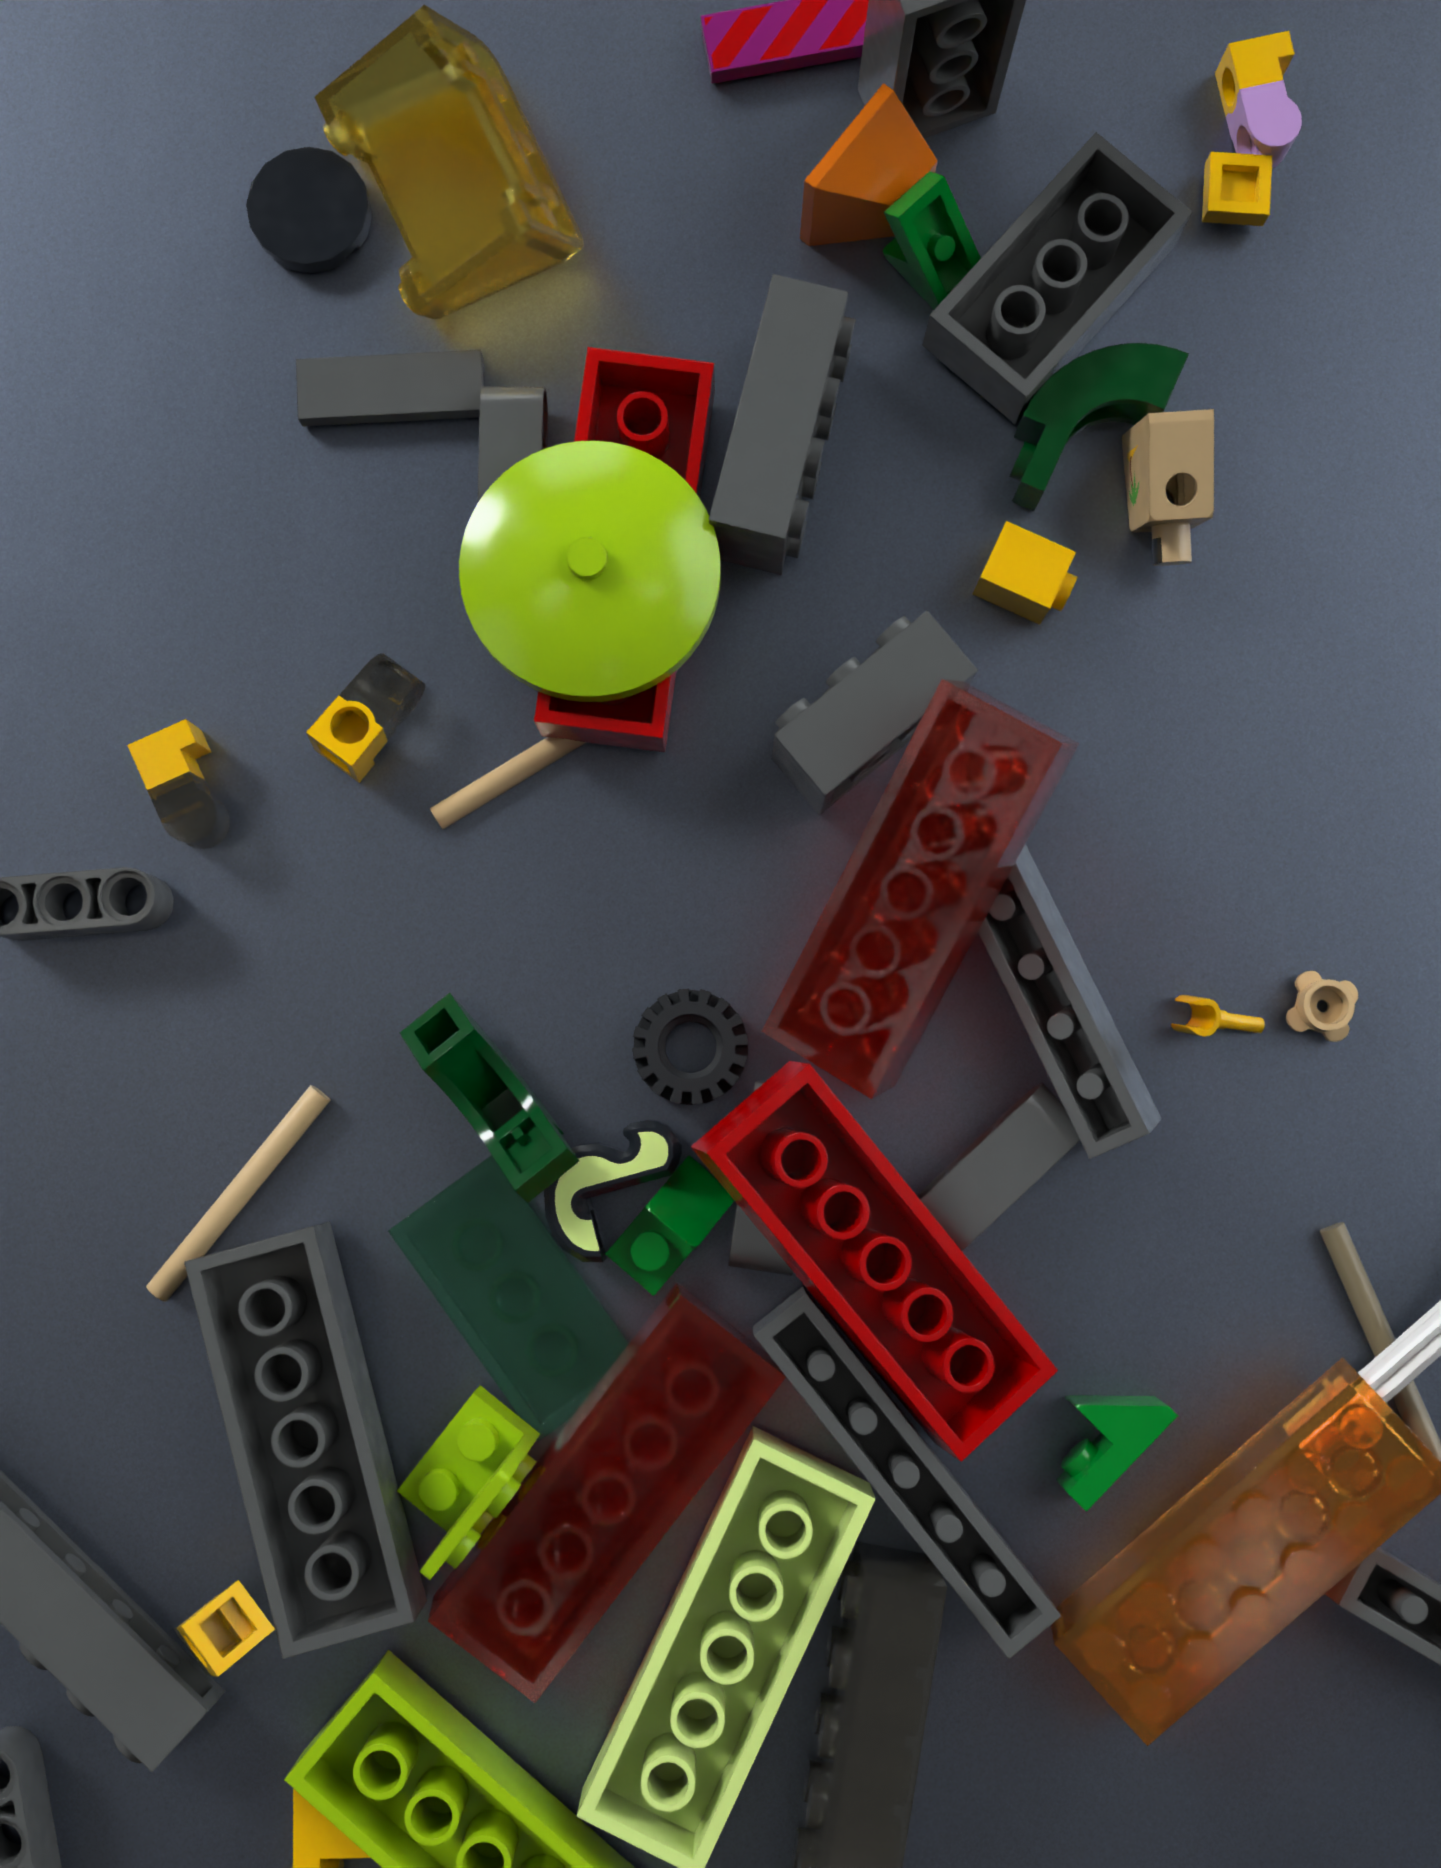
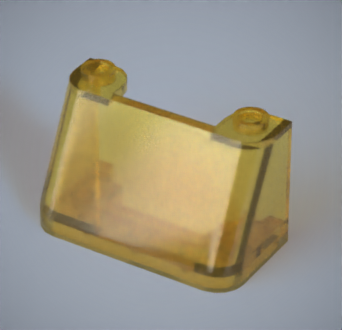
M423 5L314 97L325 119L323 131L328 141L340 154L344 156L351 154L355 158L368 163L412 258L399 268L401 283H399L398 289L405 304L415 314L431 319H441L560 265L583 248L584 242L580 229L498 60L477 36L428 6Z

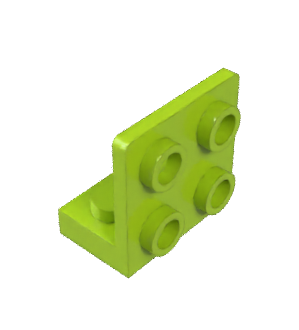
M481 1385L473 1392L397 1490L398 1493L447 1532L419 1571L429 1580L432 1579L444 1562H447L454 1569L460 1565L481 1537L482 1531L493 1517L497 1518L520 1488V1483L537 1462L527 1453L540 1433Z

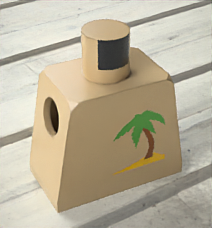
M1214 409L1148 413L1122 435L1129 528L1131 532L1135 533L1152 532L1154 566L1191 563L1190 529L1211 519L1214 512ZM1166 492L1172 497L1173 504L1168 500Z

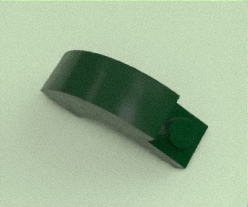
M1124 343L1086 353L1054 373L1039 388L1030 401L1014 435V438L1025 443L1009 476L1020 481L1012 502L1032 511L1036 509L1065 445L1082 430L1105 422H1124L1135 425L1148 413L1163 412L1189 353L1158 344Z
M450 992L399 1032L422 1070L441 1088L464 1115L492 1154L513 1189L527 1203L579 1162V1159L562 1135L564 1133L535 1093L490 1037Z

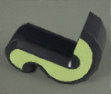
M657 1120L630 1123L623 1129V1135L629 1140V1147L625 1151L600 1142L578 1145L572 1148L579 1162L544 1190L545 1217L552 1236L564 1251L582 1262H604L607 1259L591 1197L672 1175L681 1158L682 1144L678 1135L669 1125Z

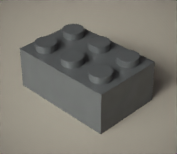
M928 610L912 623L906 616L895 621L876 639L879 647L862 664L856 657L849 659L826 680L829 688L819 699L810 704L806 698H802L776 720L775 723L779 729L774 734L771 759L818 815H821L958 703L977 674L978 669Z

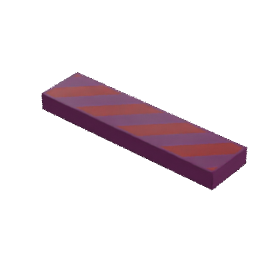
M783 0L700 15L701 31L711 83L862 57L869 0Z

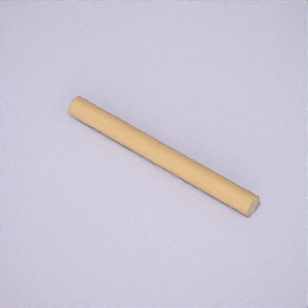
M546 737L434 805L430 810L441 828L445 829L586 742Z
M313 1085L308 1087L146 1285L151 1294L164 1302L168 1301L188 1276L184 1262L203 1257L331 1101L328 1096Z

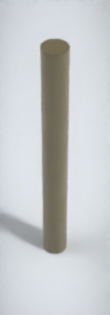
M1339 1222L1321 1229L1320 1234L1374 1356L1377 1357L1396 1339L1344 1222ZM1413 1379L1393 1397V1400L1426 1474H1437L1441 1472V1440Z

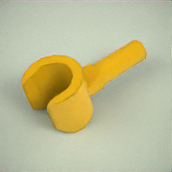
M1179 995L1175 998L1177 1002L1189 1003L1192 1009L1191 1019L1186 1025L1171 1023V1027L1175 1031L1206 1037L1215 1033L1217 1029L1225 1028L1254 1033H1262L1264 1030L1265 1022L1263 1018L1228 1013L1225 1010H1220L1219 1005L1212 999L1190 995Z

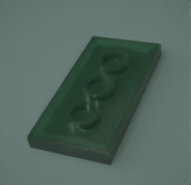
M492 1155L388 1230L520 1418L540 1433L537 1442L643 1364L641 1357L565 1251L552 1236V1233L532 1205L527 1203L513 1189Z

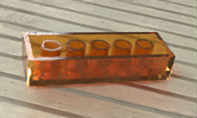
M1342 1357L1056 1608L1061 1617L1051 1624L1054 1644L1148 1746L1441 1494V1461Z

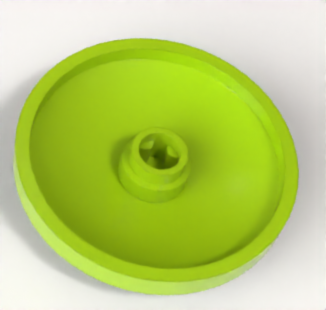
M575 441L548 447L529 455L505 471L488 488L475 507L465 529L459 558V581L465 610L476 634L489 654L505 671L532 689L552 697L579 702H604L632 696L655 686L678 670L690 658L708 631L715 614L721 582L720 552L714 526L709 524V514L691 486L675 470L654 456L631 446L606 441Z

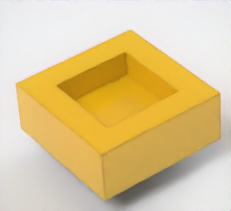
M1210 152L1204 168L1202 222L1263 226L1270 215L1272 156Z

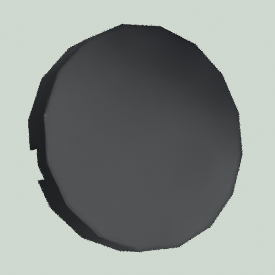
M314 147L287 150L265 163L251 182L246 203L250 228L263 250L286 269L310 274L332 270L346 262L345 257L352 253L356 246L359 250L367 239L372 220V210L367 188L353 165L333 151Z

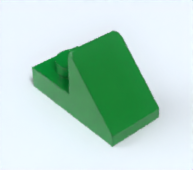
M929 171L883 212L895 238L884 247L882 252L889 263L935 310L981 257L945 176Z
M689 1155L605 1255L654 1296L693 1249L695 1250L735 1200L715 1176Z
M1065 1396L1100 1432L1092 1442L1088 1438L1083 1439L1067 1453L1061 1462V1468L1064 1472L1056 1479L1086 1512L1178 1417L1167 1404L1155 1396Z

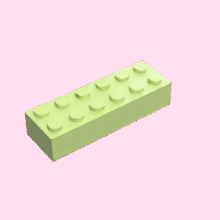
M755 1426L752 1427L585 1781L576 1817L677 1868H705L875 1502V1496L869 1482Z

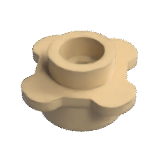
M1316 971L1301 973L1295 980V987L1298 990L1295 1005L1286 1014L1289 1027L1296 1032H1304L1309 1029L1322 1033L1325 1039L1330 1042L1343 1040L1350 1030L1348 1023L1352 1019L1355 1003L1358 1000L1357 988L1347 980L1340 982L1330 979L1324 980ZM1320 1000L1327 1003L1328 1007L1325 1012H1320L1317 1009V1003Z

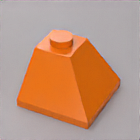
M883 83L804 180L800 240L808 246L893 237L894 233L883 212L929 171L934 173L936 171L937 158L894 90Z

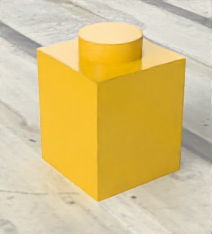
M1006 521L972 594L1040 625L1051 607L1062 611L1071 594L1077 576L1067 571L1076 552Z

